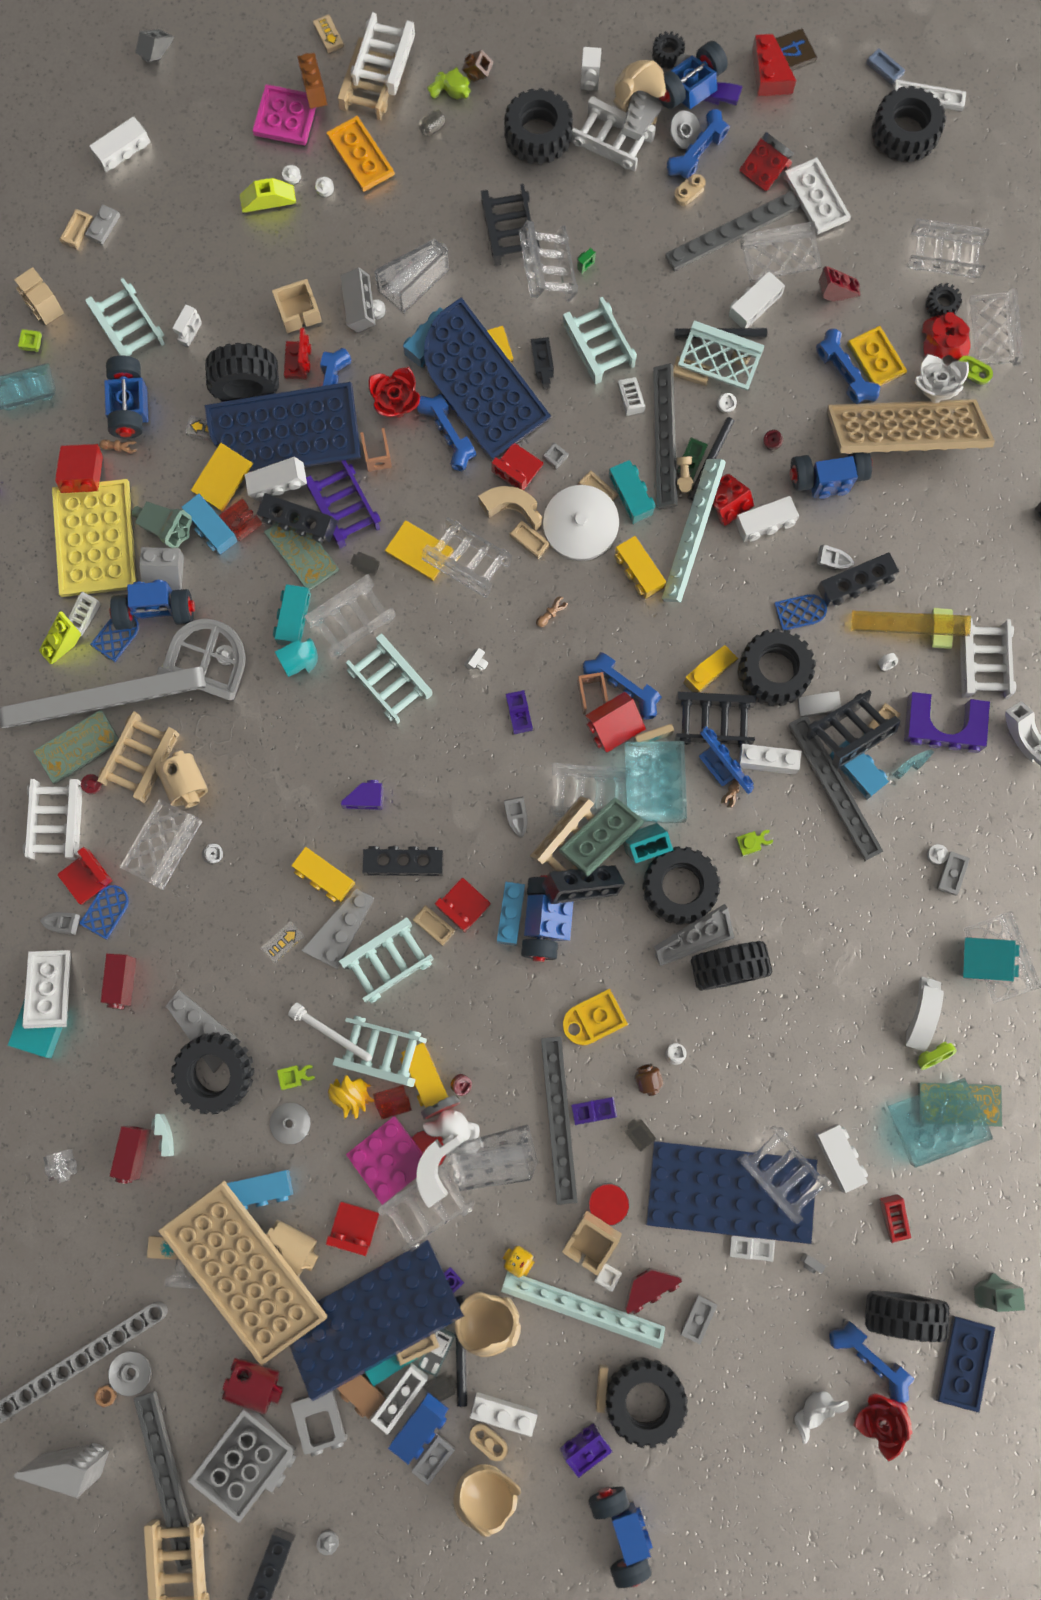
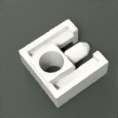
M188 305L184 306L172 328L179 335L178 343L187 347L191 344L202 324L196 309Z

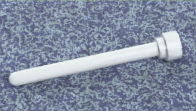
M295 1003L288 1013L290 1018L295 1021L303 1020L366 1062L371 1061V1054L307 1014L304 1006Z

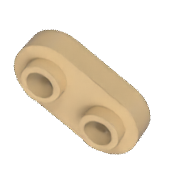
M699 174L691 175L678 186L674 193L675 202L681 206L692 202L704 191L706 183L704 177Z
M477 1423L471 1428L470 1440L473 1445L493 1461H500L505 1458L508 1447L502 1437L484 1423ZM480 1430L485 1434L481 1438L476 1434ZM498 1444L501 1446V1450L494 1451L493 1446Z

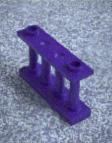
M346 460L342 461L343 470L320 481H314L311 475L306 477V486L321 513L332 516L337 521L362 508H365L369 517L344 529H339L336 526L333 537L339 549L346 546L345 539L348 535L372 523L378 531L380 530L379 522H381L377 511H372L354 477L356 472L352 464L348 465ZM346 476L350 479L351 486L328 497L321 496L320 491H322V488ZM354 492L358 494L361 501L336 513H330L328 509L330 504Z

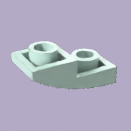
M155 1114V1118L152 1119V1131H154V1135H162L158 1145L159 1152H161V1156H174L173 1136L168 1120L164 1114Z

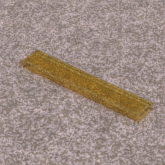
M852 611L851 631L970 636L971 616Z

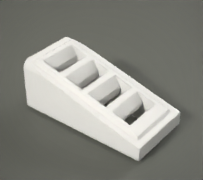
M637 378L619 380L618 385L626 416L644 413L645 404ZM632 383H633V385H634V386H630V387H625V388H624V385H627V384H632ZM635 390V392L626 393L625 391ZM636 396L637 398L628 399L627 397ZM637 401H638V404H633V405H630V404H629V403L637 402Z
M81 592L68 618L72 623L75 621L81 625L80 628L75 626L81 632V636L102 605L96 598L84 592ZM86 601L91 603V606L86 605ZM82 608L88 611L87 614L81 611ZM80 615L84 617V620L82 621L78 619L77 616Z

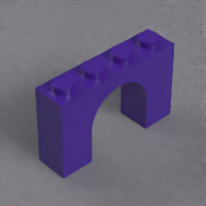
M912 692L907 697L905 742H910V745L915 746L929 744V747L932 748L945 746L949 747L948 749L950 750L968 749V752L979 753L987 747L990 701L970 699L965 703L962 730L956 734H945L936 729L931 721L932 694Z

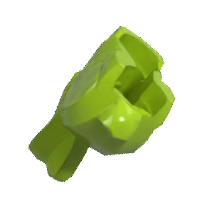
M455 67L446 74L439 72L436 75L435 82L427 87L433 99L438 97L441 90H446L451 98H468L471 92L468 87L470 83L458 71V67Z

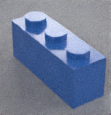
M428 1393L396 1434L388 1449L407 1464L413 1458L417 1460L424 1450L422 1447L424 1443L429 1445L436 1435L434 1430L436 1428L440 1430L445 1424L447 1418L444 1416L449 1408Z

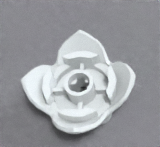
M927 354L921 363L920 376L915 378V384L933 403L950 399L963 389L962 384L968 376V362L955 361L946 366L939 357Z

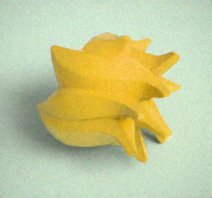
M346 1075L343 1078L342 1084L336 1078L334 1083L329 1085L328 1097L333 1104L343 1110L344 1118H347L350 1110L354 1118H358L359 1108L365 1112V1104L375 1101L367 1093V1088L371 1085L364 1082L362 1078L351 1081Z

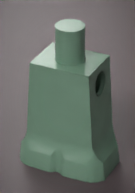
M147 501L143 508L135 506L132 510V516L137 518L135 523L149 533L159 537L160 541L170 548H178L184 540L190 537L189 530L192 516L184 510L168 509Z
M991 1273L987 1279L978 1282L973 1287L975 1304L979 1308H988L996 1312L1025 1311L1023 1288L1008 1280L1001 1279L995 1273Z

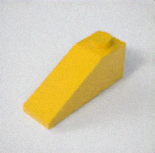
M724 645L685 677L683 684L691 692L701 693L737 661L738 657Z

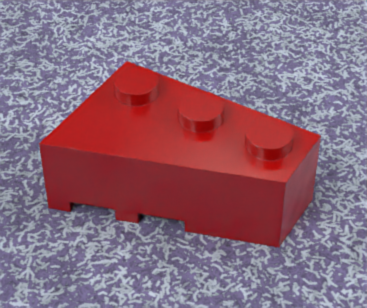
M774 34L755 35L752 52L757 96L793 94L796 79Z

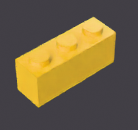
M636 536L616 546L614 557L619 565H623L627 578L633 580L635 589L640 596L643 595L647 599L665 588L666 580Z
M307 847L303 849L291 865L295 869L294 874L301 879L306 877L311 880L310 885L318 891L321 888L327 892L325 896L333 902L338 900L342 903L356 884L352 879Z
M422 1042L416 1045L409 1068L411 1074L409 1078L416 1079L412 1088L416 1087L419 1095L416 1097L420 1106L427 1108L448 1098V1094L425 1043ZM406 1050L401 1052L403 1056L400 1058L401 1063L403 1062Z

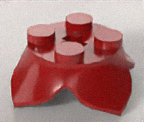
M948 312L946 315L934 316L924 321L922 330L927 334L923 345L925 357L929 354L942 359L947 355H951L953 359L959 360L963 356H968L970 351V328L963 319L952 312Z
M409 367L399 368L391 376L383 373L369 376V391L374 399L373 407L378 414L400 418L419 405L420 395L415 391V376Z
M874 1393L868 1397L870 1405L858 1413L854 1427L862 1435L877 1439L880 1453L887 1461H891L901 1454L906 1442L910 1440L912 1435L911 1420L907 1407L903 1402H897Z

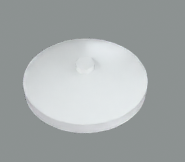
M588 485L571 486L561 490L548 503L543 518L544 533L550 546L561 556L575 561L591 560L601 556L614 543L619 529L618 511L611 498L600 489Z

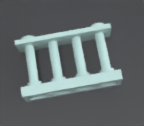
M124 278L121 279L124 289L104 301L95 303L92 297L85 300L119 355L130 356L133 351L156 338L161 346L165 344L162 339L164 336L159 326H154L134 295L136 294L134 287L131 283L127 284ZM128 295L133 301L131 305L110 317L108 315L104 317L102 314L104 309ZM136 310H139L143 316L120 331H113L111 328L115 322ZM146 324L152 330V332L128 346L127 344L123 346L121 343L123 337Z
M603 297L599 298L598 309L578 318L572 317L570 311L563 314L562 324L595 385L602 382L604 371L626 361L631 368L635 367L636 352L633 348H630L612 315L610 304L606 303ZM603 315L607 324L585 334L579 330V325ZM610 330L615 337L614 340L594 349L589 348L587 345L588 340ZM617 346L621 348L623 355L603 364H597L595 356Z
M381 633L376 637L377 648L355 666L348 660L346 662L348 667L346 671L353 679L357 677L385 710L383 713L388 720H394L398 724L400 720L396 714L418 696L421 697L423 695L427 700L432 696V690ZM386 653L390 657L389 662L366 680L360 671L379 655ZM398 667L402 671L401 677L378 694L372 685L393 668L396 669ZM411 681L415 686L414 690L393 708H390L384 700L404 683Z
M408 918L403 919L339 960L344 969L349 968L353 970L368 994L362 998L364 1002L370 1001V1003H374L381 998L380 994L418 969L421 968L423 971L432 965L431 961L434 960L432 955L430 954L425 957L410 934L412 924ZM398 935L400 937L403 936L419 961L410 968H408L393 944V938ZM381 946L387 948L402 972L393 979H391L376 955V949ZM364 957L370 959L385 983L376 990H374L359 966V960Z
M354 1015L353 1019L346 1017V1022L354 1024L349 1041L355 1045L357 1044L362 1026L372 1029L366 1052L371 1054L372 1058L380 1031L389 1033L390 1038L382 1066L380 1065L379 1069L373 1068L371 1061L361 1060L360 1064L355 1063L354 1053L348 1049L345 1055L342 1056V1059L334 1058L333 1065L414 1087L416 1079L409 1078L410 1073H408L417 1041L426 1043L427 1039L420 1037L421 1033L409 1030L407 1034L366 1023V1018ZM398 1036L408 1038L409 1041L401 1070H398V1073L395 1074L391 1073L390 1064Z

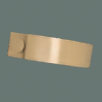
M501 486L492 488L478 496L479 505L489 518L502 510L512 509L520 512L533 530L537 531L541 528L542 517L537 511V501L524 490L516 487Z

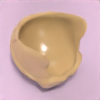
M636 61L627 65L622 70L615 82V98L613 100L618 109L627 113L630 97L636 91L647 92L656 98L665 94L663 70L655 61ZM655 117L652 125L657 123V117Z
M475 1292L463 1301L460 1308L464 1317L455 1321V1331L459 1342L465 1350L480 1357H491L516 1345L521 1330L518 1320L520 1316L515 1304L509 1297Z
M487 1464L477 1465L467 1470L460 1477L454 1491V1509L461 1522L480 1535L488 1537L500 1531L509 1517L513 1515L517 1506V1496L520 1495L521 1490L512 1479L498 1468Z

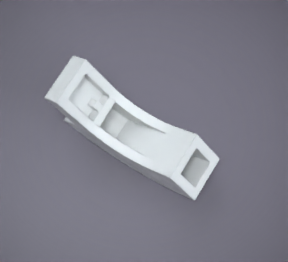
M1020 701L1005 711L1007 726L1012 738L1031 763L1035 761L1041 766V735L1035 725L1034 711Z
M921 977L919 980L918 1002L914 1017L906 1031V1046L922 1051L927 1050L941 1013L944 991L941 990V982L926 977Z
M450 1135L442 1141L443 1146L437 1139L426 1149L419 1161L417 1186L428 1208L448 1194L439 1179L438 1165L444 1155L464 1142L460 1135L455 1138L453 1135Z

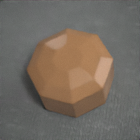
M110 1384L98 1388L94 1395L96 1404L104 1408L114 1403L117 1398V1392Z

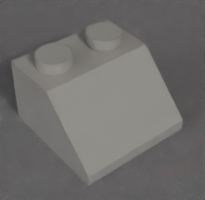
M141 547V581L152 583L154 580H164L172 591L181 590L184 555L180 548Z

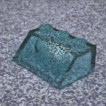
M49 363L1 375L0 410L6 409V411H9L21 404L28 406L35 403L36 400L42 399V401L52 399L55 396L56 389Z

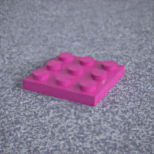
M266 84L253 127V135L306 146L316 108L310 109L306 92Z
M393 1116L346 1154L382 1205L417 1178L418 1164L423 1155L396 1116Z

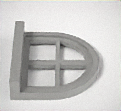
M198 619L187 623L174 635L163 667L158 668L157 674L184 670L175 666L181 646H185L204 653L200 667L203 668L206 687L199 690L227 700H234L246 661L245 649L240 637L230 626L217 620ZM212 629L206 649L184 642L195 631ZM219 632L230 641L234 650V660L213 653ZM211 656L234 664L228 684L205 677Z

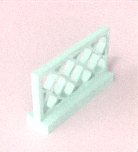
M694 321L678 366L748 391L765 345ZM693 336L701 338L703 345L693 348L691 344ZM713 343L718 344L721 351L711 355L707 346ZM705 347L708 357L699 361L696 351ZM731 349L735 350L738 357L729 361L725 352ZM693 353L697 362L691 365L683 363L685 356ZM723 354L726 363L717 367L713 358ZM752 356L756 359L753 365L746 367L742 358ZM710 359L714 368L709 371L703 370L701 363ZM740 360L744 369L734 373L730 364ZM728 365L731 375L727 377L721 376L718 370ZM745 372L748 377L746 385L738 382L736 376Z

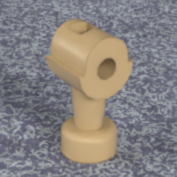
M692 457L676 458L677 465L681 466L677 485H679L681 492L688 493L692 489V484H694L688 465L692 464Z

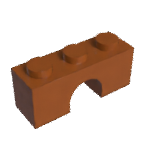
M315 52L297 56L310 109L326 106V95Z

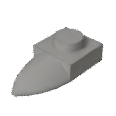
M821 545L819 548L818 565L830 569H844L855 564L852 558L842 550L827 545Z
M524 797L504 800L510 827L519 837H523L527 829V811Z
M55 912L43 917L40 922L51 931L60 934L76 935L80 915L76 913Z

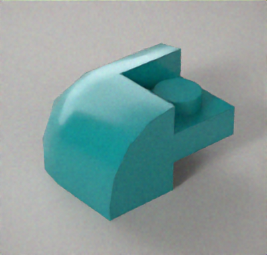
M311 638L302 643L297 640L275 651L288 677L299 673L305 668L309 673L318 662V652Z

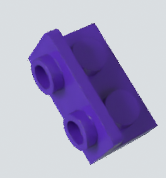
M594 1423L584 1428L582 1432L567 1441L560 1448L565 1461L578 1478L613 1452Z

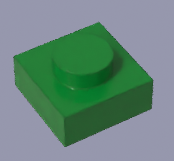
M592 248L582 252L577 259V270L581 273H584L595 263L596 252Z

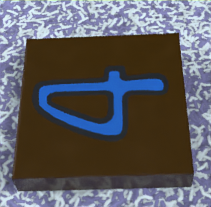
M803 28L776 38L791 70L817 60V55Z

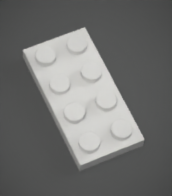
M818 158L785 171L784 176L817 235L850 220L849 212Z
M70 950L28 952L23 1016L24 1029L67 1027Z

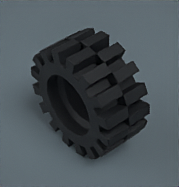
M664 31V35L660 33L658 37L656 36L652 50L653 60L658 65L661 63L662 68L667 65V69H670L671 65L673 68L676 67L678 57L684 54L685 51L683 37H679L678 33L673 35V31H670V34ZM672 47L675 49V52L667 53L662 48Z
M940 283L938 287L937 285L934 286L926 299L927 312H932L931 317L946 315L948 312L956 315L962 303V294H958V288L953 289L955 285L952 284L951 287H948L949 283H945L944 286ZM939 297L947 298L950 301V306L940 305L937 299Z

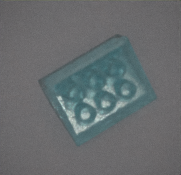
M684 741L625 742L627 807L642 818L644 822L685 823L687 820Z
M965 1078L888 1106L909 1162L915 1168L993 1139L986 1119Z

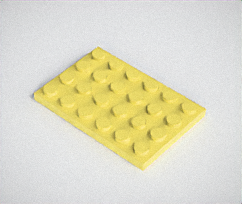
M128 479L100 482L99 491L60 493L58 487H52L59 595L61 597L80 595L81 592L94 594L128 590L127 585L137 582L130 484Z

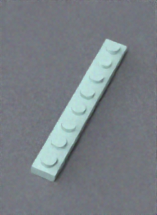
M723 459L706 460L662 599L666 602L681 603L726 464Z
M507 1271L501 1290L503 1293L659 1349L663 1344L666 1327L525 1276L518 1278Z

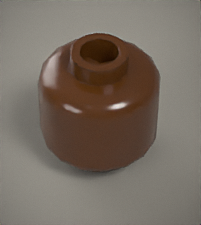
M652 1064L640 1066L634 1075L639 1092L648 1094V1096L658 1094L660 1092L659 1089L664 1085L659 1068Z

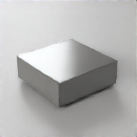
M554 442L542 455V459L557 470L568 458L569 454Z

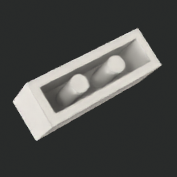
M133 116L89 147L95 159L107 172L125 159L130 158L140 149L145 148L150 143L147 132Z
M770 271L765 276L761 275L752 288L748 287L739 300L735 299L732 302L729 317L741 328H748L782 296L785 285Z
M295 457L245 474L248 496L257 501L262 500L264 493L272 496L282 495L285 491L296 490L300 486L307 484L304 464Z
M791 496L737 515L735 523L743 541L750 540L752 542L759 539L761 535H771L780 528L785 527L787 529L794 526L799 514Z
M742 744L739 749L738 763L743 769L796 775L800 770L801 751L749 744Z
M834 1125L814 1135L841 1192L847 1193L868 1183L866 1179L868 1174L864 1166H860L856 1159L859 1157L854 1146H850L847 1140L849 1135L845 1127L841 1128L840 1125Z
M411 1363L386 1400L375 1412L371 1422L388 1435L426 1383L428 1375Z
M477 1392L470 1418L532 1437L538 1414L535 1409Z

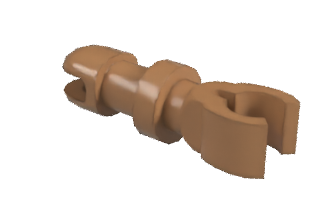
M103 439L99 442L100 448L105 450H123L127 453L137 451L127 447L129 444H136L137 442L135 441L121 442V440H115L114 442Z
M557 597L552 607H548L546 609L547 612L537 618V626L544 627L551 617L554 618L557 612L567 607L568 603L566 602L559 606V602L563 597Z
M733 779L732 785L730 784L728 787L729 791L721 799V804L727 803L729 799L727 808L735 805L736 793L738 794L740 791V784L736 779Z

